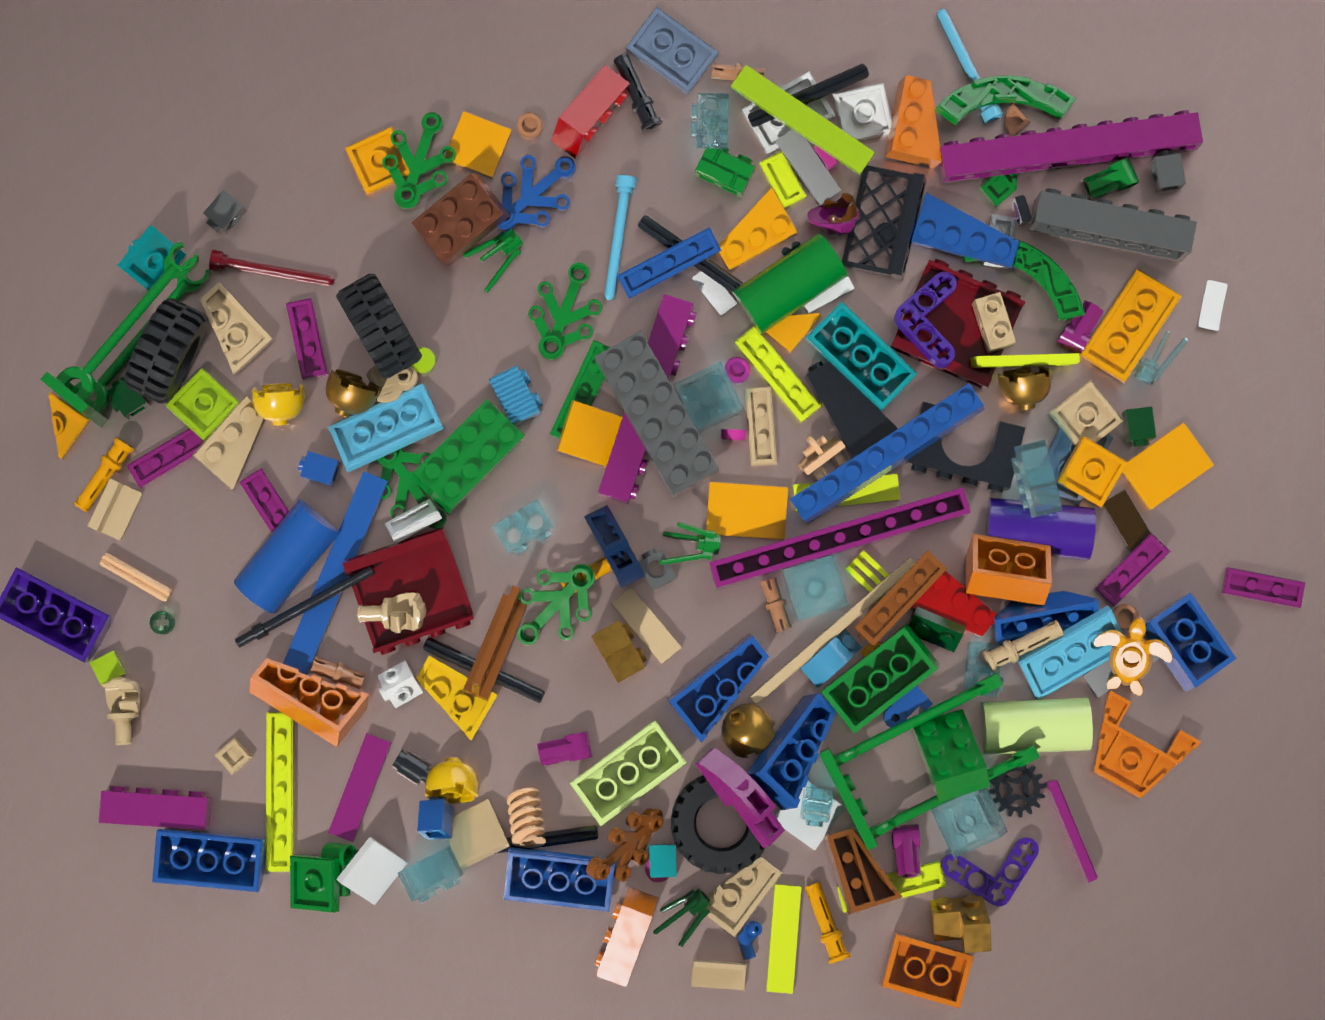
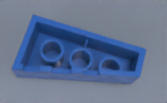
M748 634L667 699L702 743L710 730L722 718L728 707L733 704L739 693L750 682L769 656L754 636Z
M820 693L802 697L776 732L771 744L759 755L747 771L748 775L781 810L798 807L801 791L806 787L809 780L807 776L812 764L816 763L819 756L817 752L821 742L825 741L836 714L833 706Z

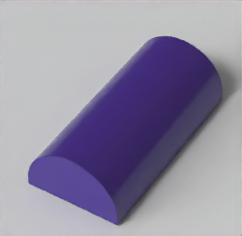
M989 497L985 536L1051 546V557L1090 560L1096 531L1095 508Z
M17 567L0 596L1 620L84 663L88 662L96 653L111 623L110 615Z

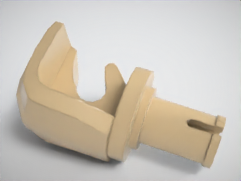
M404 593L392 598H384L383 603L379 606H358L359 622L382 621L385 629H391L395 633H401L403 629L415 631L421 628L426 616V606L420 593Z
M116 677L103 683L102 686L105 688L106 701L111 712L107 713V719L115 721V745L132 744L131 720L138 717L140 710V687L136 681L128 680L124 677Z

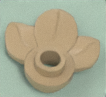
M373 366L366 374L373 384L380 387V392L376 399L380 403L398 400L403 391L412 389L418 381V374L411 366L391 378H383L376 366ZM408 374V378L406 380H400V377L402 375Z

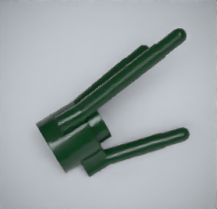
M700 888L696 891L692 889L685 896L662 907L660 912L664 913L682 903L685 905V907L657 927L653 934L657 935L688 911L693 916L698 913V917L678 944L679 947H683L701 921L711 913L708 907L712 905V902Z

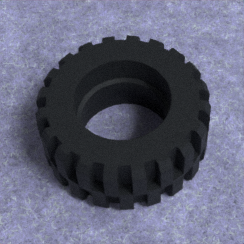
M367 274L338 291L336 298L383 378H391L420 361L422 357L420 350L375 274Z
M174 298L162 301L155 313L150 317L132 352L124 376L126 386L159 404L168 403L172 400L175 393L180 389L181 384L185 381L203 344L209 325L207 316Z
M704 775L699 776L684 787L672 809L671 830L678 850L689 863L706 872L716 874L735 873L745 867H749L758 857L760 858L765 848L761 846L747 825L742 838L729 847H713L700 837L696 827L697 814L707 801L719 796Z

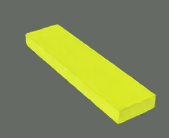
M754 326L735 341L736 346L800 423L822 406Z
M1079 353L976 356L970 358L972 368L1068 366L1080 363Z
M898 474L883 475L835 507L899 501ZM815 482L794 484V496Z
M939 860L920 865L921 875L910 879L898 878L897 871L886 874L896 890L900 892L902 898L946 887ZM837 886L842 910L844 913L847 912L839 886Z
M774 885L767 992L793 994L801 886Z

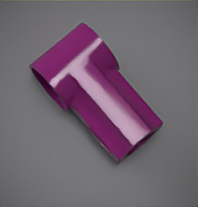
M1086 300L1082 303L1085 316L1073 318L1056 342L1073 353H1079V356L1089 342L1090 334L1104 312L1099 306Z
M587 731L537 744L542 766L567 760L572 762L593 757Z
M899 825L891 830L892 846L896 853L898 878L910 879L921 875L919 825Z

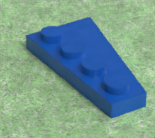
M927 192L911 240L912 244L1011 269H1013L1020 246L1019 241Z

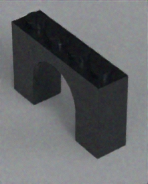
M922 402L918 416L935 404ZM999 421L996 425L990 452L987 458L977 465L963 466L953 462L944 452L942 438L908 459L906 465L911 466V471L926 474V471L937 473L936 477L951 481L952 477L962 479V484L977 487V484L988 486V491L1002 494L1003 490L1008 491L1011 488L1025 427Z

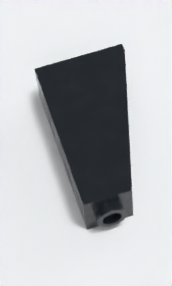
M819 361L808 368L809 373L806 374L805 379L822 405L821 407L838 437L846 446L845 449L851 459L898 429L830 362L823 364L822 361Z

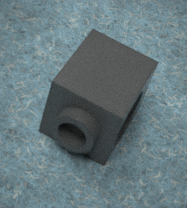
M1172 151L1157 153V157H1154L1150 162L1155 193L1181 189L1186 184L1181 153L1173 154Z
M223 190L203 214L208 218L206 223L217 233L222 230L228 234L247 210L229 193Z
M654 548L641 555L642 560L639 561V564L653 591L676 580V576L669 564H663L664 570L657 576L652 575L648 570L650 563L666 559L662 550L656 552Z

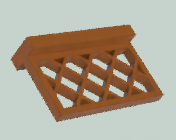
M927 550L854 627L859 633L857 637L862 642L867 640L872 646H875L944 573L947 567Z
M513 585L509 596L502 595L463 692L488 701L527 608V604L519 600V587Z

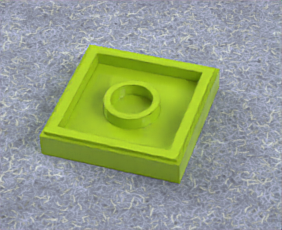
M201 368L174 395L172 400L166 404V408L205 441L239 401Z

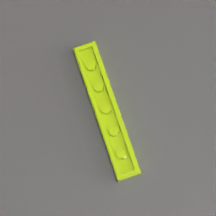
M267 712L266 872H290V855H294V720L282 712Z

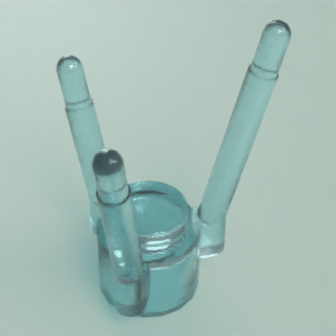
M1167 331L1152 359L1145 358L1142 362L1141 358L1134 369L1136 371L1134 377L1149 385H1152L1154 380L1158 382L1161 374L1182 350L1188 339L1184 338L1159 367V364L1156 362L1171 335V332Z

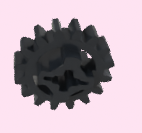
M1026 765L1019 768L1015 767L997 776L995 780H989L990 784L993 785V789L987 790V793L994 794L995 796L990 801L991 804H1000L997 811L1002 812L1004 809H1007L1006 813L1009 817L1016 811L1017 817L1022 818L1024 810L1027 814L1031 815L1033 814L1032 806L1040 807L1037 799L1045 798V795L1040 793V789L1045 788L1046 784L1039 783L1038 780L1043 775L1034 774L1036 769L1034 765L1028 769ZM1012 771L1022 772L1017 778H1011L1007 775V773ZM1031 780L1034 786L1033 795L1029 792L1028 786ZM1000 783L1004 785L1005 791L1002 798L999 792ZM1009 783H1021L1020 790H1022L1024 795L1012 794L1013 788ZM1015 800L1026 802L1025 805L1019 807L1010 806Z

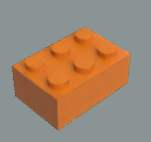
M972 534L966 554L967 594L1045 605L1052 585L1051 546Z
M893 932L879 984L885 988L960 1009L974 956Z

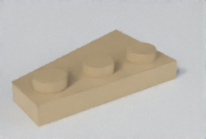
M220 282L200 299L234 375L273 341L268 333Z
M244 396L192 455L233 490L264 418L257 414L253 402L247 396Z
M763 857L758 858L752 865L745 867L728 881L707 894V897L712 902V905L708 907L711 913L707 916L732 936L736 937L783 873Z

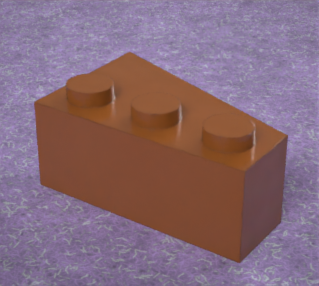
M853 828L828 835L823 839L848 915L902 898L900 892L896 890L887 878L886 873L876 863L872 854Z

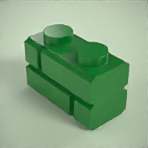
M715 143L714 146L708 144L695 169L694 176L741 198L755 171V166L752 165L753 161L741 154L738 157L729 154V149L721 144Z

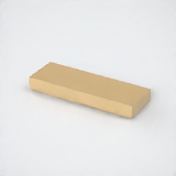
M771 386L745 388L751 467L777 465Z
M632 587L611 603L661 664L682 648Z

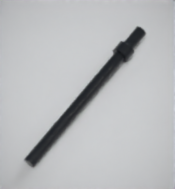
M369 565L264 623L259 622L251 627L252 630L235 638L237 646L241 648L255 639H263L275 628L376 574L373 566Z

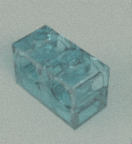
M698 93L697 103H692V119H697V121H691V137H696V148L727 149L729 94Z
M538 499L492 526L508 554L515 553L516 556L528 550V544L535 539L541 542L551 536L550 530L554 529ZM540 516L543 518V525L540 529L534 530L529 527L531 517ZM511 529H517L521 533V537L516 543H510L506 539V534Z
M972 641L967 643L963 691L975 686L978 678L982 675L987 677L995 673L1000 675V667L997 668V672L992 673L988 664L981 662L980 653L984 649L992 651L1002 645ZM1003 686L982 695V697H998V692L1002 693Z
M807 786L804 788L800 818L806 819V825L822 827L823 822L829 823L833 790Z

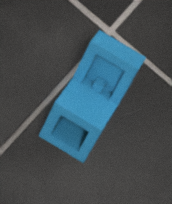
M844 629L800 669L819 688L841 669L862 646Z

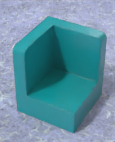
M649 844L650 876L652 878L677 877L676 844Z

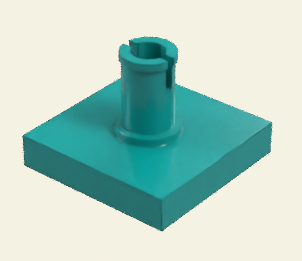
M152 225L146 229L139 239L132 241L133 246L129 244L127 254L117 264L118 267L147 290L164 273V260L172 246L175 245ZM180 249L176 252L174 258L177 265L186 256Z

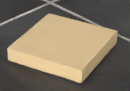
M1091 380L1049 412L1050 416L1075 447L1081 436H1085L1096 443L1123 422V419Z
M489 799L453 816L452 838H448L462 870L510 846Z

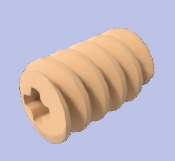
M534 788L519 789L507 797L508 813L510 815L509 822L512 825L510 828L513 835L511 838L512 844L520 848H536L546 843L545 838L539 837L545 832L544 828L538 827L543 824V819L538 817L542 814V810L537 808L541 802L540 799L534 798L539 795V791Z

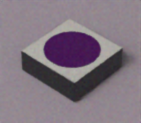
M1017 196L1013 199L1012 206L1020 227L1027 225L1032 217L1025 196Z

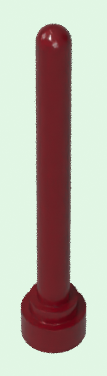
M212 250L210 254L209 270L220 272L230 268L331 286L335 282L334 277L331 275L228 258V255L218 250Z

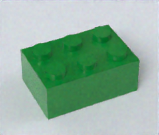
M963 709L937 716L913 728L917 748L939 802L990 787L987 766Z

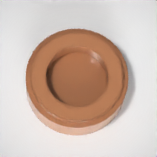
M532 112L524 113L517 121V130L524 139L533 140L541 135L543 123L537 114Z
M1130 604L1118 605L1113 610L1121 630H1129L1131 623L1139 617L1136 608Z

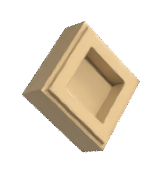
M237 738L232 739L215 754L231 775L235 774L253 758Z

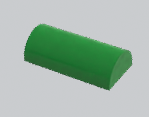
M817 233L732 290V293L758 333L762 335L848 277V274L829 242L820 233Z

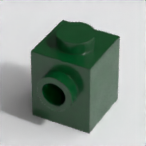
M121 377L111 384V389L107 390L111 396L108 401L116 413L121 411L122 415L130 420L151 405L145 396L129 389L124 382L125 377Z
M1152 406L1126 409L1122 412L1126 443H1133L1134 447L1150 445L1149 441L1156 438Z

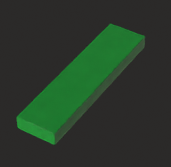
M593 340L552 427L551 436L560 439L572 400L589 406L593 405L605 379L594 357L611 347Z

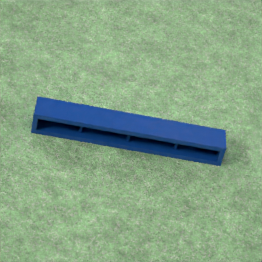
M970 383L790 498L791 502L804 522L809 524L985 410L984 404Z

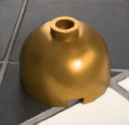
M1022 367L1003 371V375L998 374L1000 392L1007 402L1012 405H1019L1020 410L1034 409L1035 404L1042 402L1050 392V369L1039 367V372H1034V370H1031V367Z
M336 369L335 372L331 370L325 389L330 404L336 407L335 412L349 417L350 414L359 415L368 411L379 395V387L371 381L366 385L361 381L362 377L357 374Z
M753 704L739 705L733 708L722 722L721 733L723 741L737 757L749 758L747 755L752 753L758 755L774 739L775 731L773 726L775 721L760 706Z

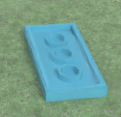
M424 383L404 391L396 401L378 403L365 413L354 414L328 426L348 473L444 429Z
M1108 605L1064 630L1063 636L1019 656L1017 662L1037 700L1042 699L1109 660L1113 646L1096 647L1094 645V639L1102 632L1117 630L1122 633L1113 611Z

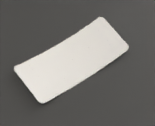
M700 271L692 277L693 281L720 315H723L737 304L722 285Z
M1213 280L1207 281L1200 312L1199 327L1214 331L1219 330L1228 284Z

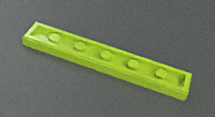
M747 65L744 66L731 85V88L858 175H861L875 155L873 150Z

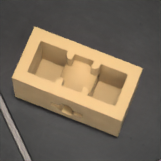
M1001 292L975 299L972 307L987 354L1012 347L1016 340Z

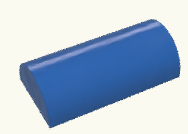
M299 499L234 579L235 586L244 596L263 610L276 613L340 534V531L302 499Z
M157 829L152 882L259 892L265 869L266 841L264 838Z
M509 847L504 900L610 912L615 863L610 866L611 871L606 879L595 880L586 873L589 861L595 856Z

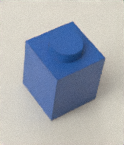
M308 451L306 456L301 457L298 471H301L300 476L304 479L334 487L341 462Z
M431 797L429 800L420 801L417 831L427 840L452 838L454 807L442 797Z

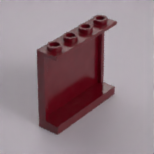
M929 260L914 293L940 272L946 271L956 278L957 285L952 295L925 317L953 346L955 357L946 368L934 366L899 328L891 348L909 358L966 383H970L982 390H986L990 385L995 368H972L970 358L976 356H1001L1004 349L987 354L972 303L975 299L1001 292L1013 330L1026 301L1021 300V295L1013 291L1007 290L1005 293L996 289L997 285L990 281L983 280L980 282L973 279V275L965 270L959 269L958 272L948 268L949 264L942 260ZM940 281L938 288L935 290L936 294H938V292L942 288H947L949 282ZM928 295L918 297L920 305L924 307L932 305V299ZM908 313L904 315L902 320L908 319L910 321L912 315ZM917 322L916 325L913 324V326H912V328H911L910 330H911V331H914V329L916 328V326L919 325L920 323ZM927 330L917 332V336L922 342L931 340V334ZM935 341L934 344L928 349L932 350L933 347H936L938 342ZM946 351L939 352L937 357L939 359L943 357L946 359L948 353Z
M444 527L408 538L397 544L394 543L344 560L342 563L348 577L369 565H372L376 574L352 586L358 606H379L383 603L384 598H392L404 593H420L425 603L426 616L424 617L423 625L415 631L403 629L401 633H395L391 629H385L382 621L364 622L373 645V653L380 651L381 655L393 652L396 650L395 646L405 643L406 646L414 645L421 641L420 637L430 634L431 638L445 634V629L455 626L456 629L469 626L471 625L470 620L474 619V613Z

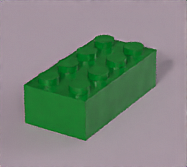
M486 399L413 472L411 479L449 515L522 442L525 435Z
M906 623L826 685L821 693L852 732L856 733L938 670L940 664L908 623Z

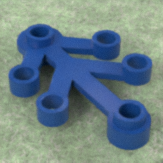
M525 155L520 162L523 169L521 198L513 204L512 195L513 187L517 183L516 176L512 172H505L501 176V184L503 186L502 205L511 215L508 221H504L498 226L501 230L513 229L517 223L537 225L540 228H545L550 224V215L546 211H539L536 215L520 213L527 206L557 208L559 211H565L570 207V199L565 194H559L556 197L540 195L560 178L568 179L575 174L576 165L574 160L568 156L560 157L555 163V169L532 187L533 170L536 168V160L531 155ZM528 159L533 161V166L530 168L524 166V162ZM563 162H567L570 164V168L562 170L560 165ZM511 176L514 179L513 183L505 184V177ZM561 198L567 200V204L564 207H560L557 204ZM545 215L548 218L547 222L539 223L538 217Z

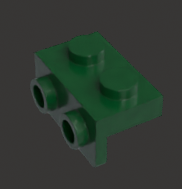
M916 607L915 611L912 612L908 623L920 639L953 653L966 629L961 624Z

